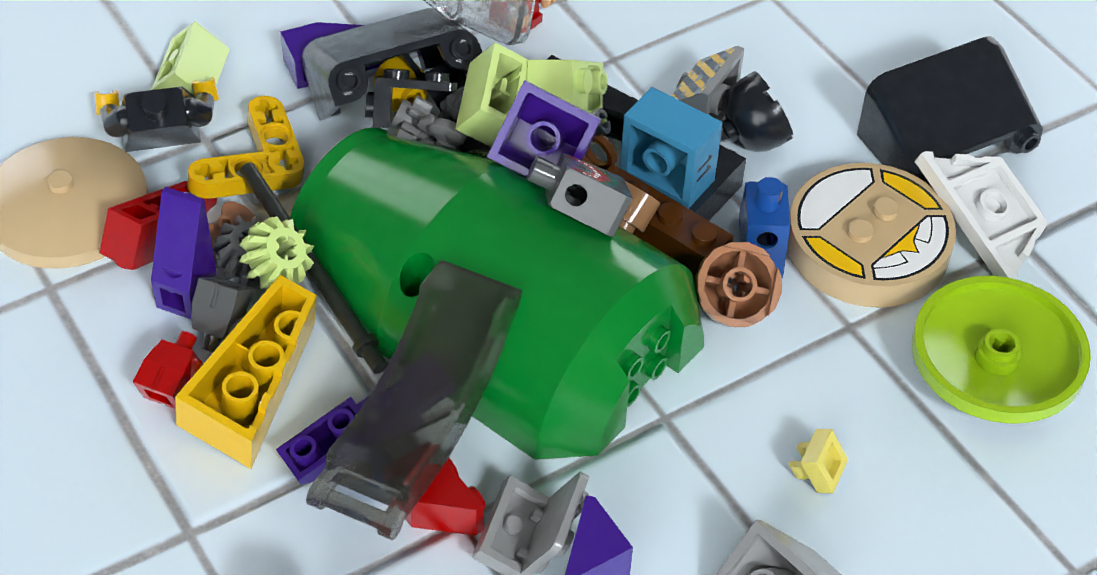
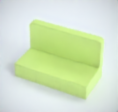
M194 21L171 39L151 90L182 86L194 95L191 82L194 80L204 82L210 80L211 77L215 78L217 85L229 53V48Z

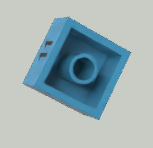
M651 87L624 115L620 168L683 206L690 208L715 180L723 122L677 100L673 96Z

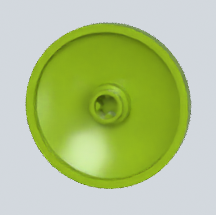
M974 276L943 286L934 292L921 307L912 334L914 361L919 373L929 387L939 397L958 410L992 422L1009 424L1030 423L1059 413L1077 397L1090 368L1091 350L1089 340L1084 328L1072 311L1045 290L1030 283L1008 277Z

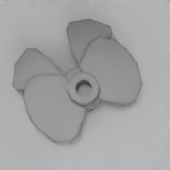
M432 114L423 116L417 124L421 130L437 139V141L421 139L419 142L461 152L460 145H463L468 135L455 130V122L443 118L435 119V116Z

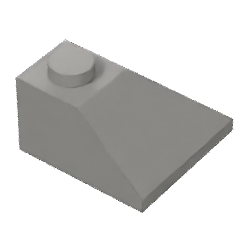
M755 520L716 573V575H842L815 550L762 520Z

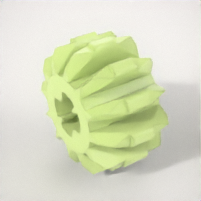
M277 216L270 217L262 223L258 222L251 226L248 236L242 239V242L239 244L247 252L241 256L239 262L249 264L251 268L247 278L258 276L260 278V289H268L279 275L296 284L302 282L304 277H306L305 271L309 270L314 264L307 256L308 253L312 252L314 246L304 243L302 239L307 230H298L296 232L293 219H286L281 222Z

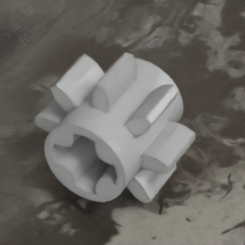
M419 96L416 97L414 103L403 99L390 124L399 129L397 137L414 141L416 139H428L430 134L421 130L417 124L423 116L432 114L430 111L434 104Z

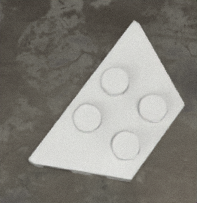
M929 151L921 153L915 163L938 196L949 206L954 219L993 275L1016 279L1018 270L1029 257L1035 246V241L1041 236L1048 221L1004 159L991 156L975 158L967 154H955L951 159L934 158L933 152Z

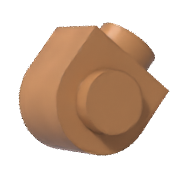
M626 182L633 199L619 226L632 234L635 229L644 232L661 203L649 194Z

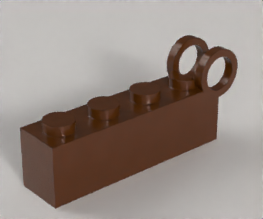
M603 135L594 137L592 142L598 144L605 151L607 161L599 159L593 153L591 147H589L583 161L623 177L626 182L639 188L661 203L644 232L635 229L633 234L686 266L691 271L695 281V275L701 261L713 249L733 242L734 235L616 166L617 153L612 143Z

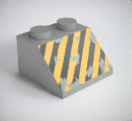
M735 46L699 60L689 73L684 72L677 88L671 96L703 113L709 114L721 122L724 121L725 115L722 108L724 97L731 86L740 80L744 48Z

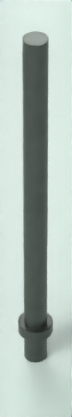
M250 162L243 165L240 173L269 217L277 216L281 222L286 219L290 220L291 218L255 164ZM294 224V230L297 232L298 228ZM314 252L308 253L307 256L314 264L306 272L353 341V351L357 357L365 359L374 374L383 372L388 367V362L378 349L379 341L374 334L367 333Z

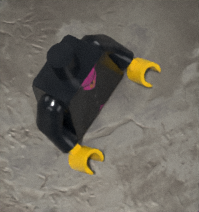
M211 77L210 80L204 82L192 81L195 98H191L182 87L127 93L123 96L122 105L119 106V92L117 90H113V93L101 94L97 91L94 93L96 115L101 116L104 130L109 136H123L126 152L201 143L199 127L210 123L213 117L214 102L219 100L215 78Z

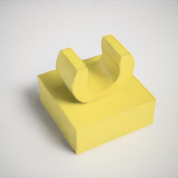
M815 429L810 442H802L797 446L802 460L790 461L789 467L797 479H810L817 493H834L848 458L832 429Z

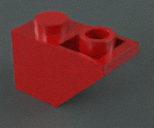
M430 443L384 470L385 496L412 528L476 536L483 531L486 504L482 495L474 486L467 487L460 479L457 468L447 455L440 456Z

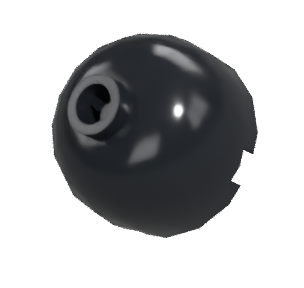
M756 71L741 78L731 86L725 95L722 106L725 120L722 121V129L731 143L738 140L748 150L766 152L793 139V130L778 100L774 101L767 92L770 87Z

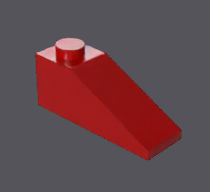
M187 181L168 187L190 193ZM163 189L108 208L100 254L115 261L117 266L127 270H136L153 262ZM217 198L204 199L206 213L216 205Z

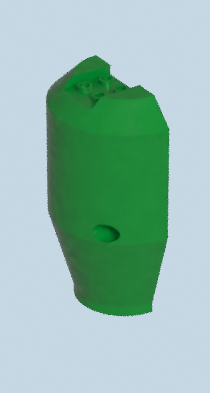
M365 128L344 138L321 159L305 181L294 203L290 218L293 219L298 230H307L304 239L308 244L314 246L312 251L367 333L375 335L379 341L378 349L382 355L406 370L430 353L457 389V392L447 398V400L534 460L599 455L625 428L627 407L631 406L637 399L641 388L650 379L656 380L663 373L666 366L679 373L704 348V333L695 281L691 271L686 266L621 226L618 227L614 237H610L550 207L547 203L545 188L526 180L525 176L492 159L397 137L382 128Z

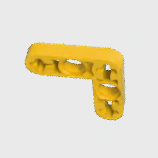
M258 96L250 101L248 104L247 123L258 152L203 158L194 161L188 168L187 184L190 193L203 199L253 193L245 179L236 174L243 165L250 162L255 164L272 191L293 188L301 183L304 173V158L281 101L271 96ZM265 114L268 118H271L270 123H266ZM269 138H279L285 141V143L273 145L266 142V140ZM285 159L284 164L287 170H285L284 166L280 165V160Z

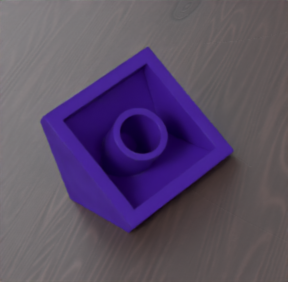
M586 495L565 575H630L633 546L597 498Z

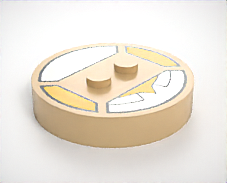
M850 163L835 166L816 174L799 189L791 206L790 233L787 248L790 258L799 273L811 285L826 295L857 306L893 307L920 299L940 283L947 271L956 239V227L949 206L929 184L906 171L882 164Z

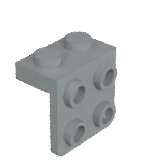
M581 471L578 472L557 492L548 497L510 475L502 482L472 558L502 575H533L535 572L541 574L552 558L556 555L562 557L567 552L574 539L575 532L570 530L574 518H577L582 512L586 495L589 496L584 491L589 476Z

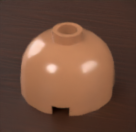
M730 242L717 247L701 261L695 275V289L700 308L713 321L727 327H749L757 324L766 316H769L777 306L782 294V276L780 271L763 248L749 242Z

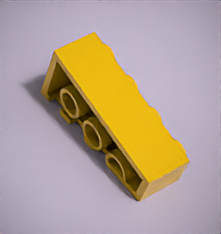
M279 275L175 396L176 425L252 469L314 328L317 295Z

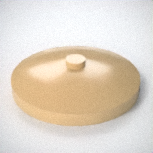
M85 137L51 139L31 145L15 153L0 165V251L20 263L34 267L54 269L81 266L106 257L99 252L108 208L148 194L146 179L140 165L123 149L102 140Z

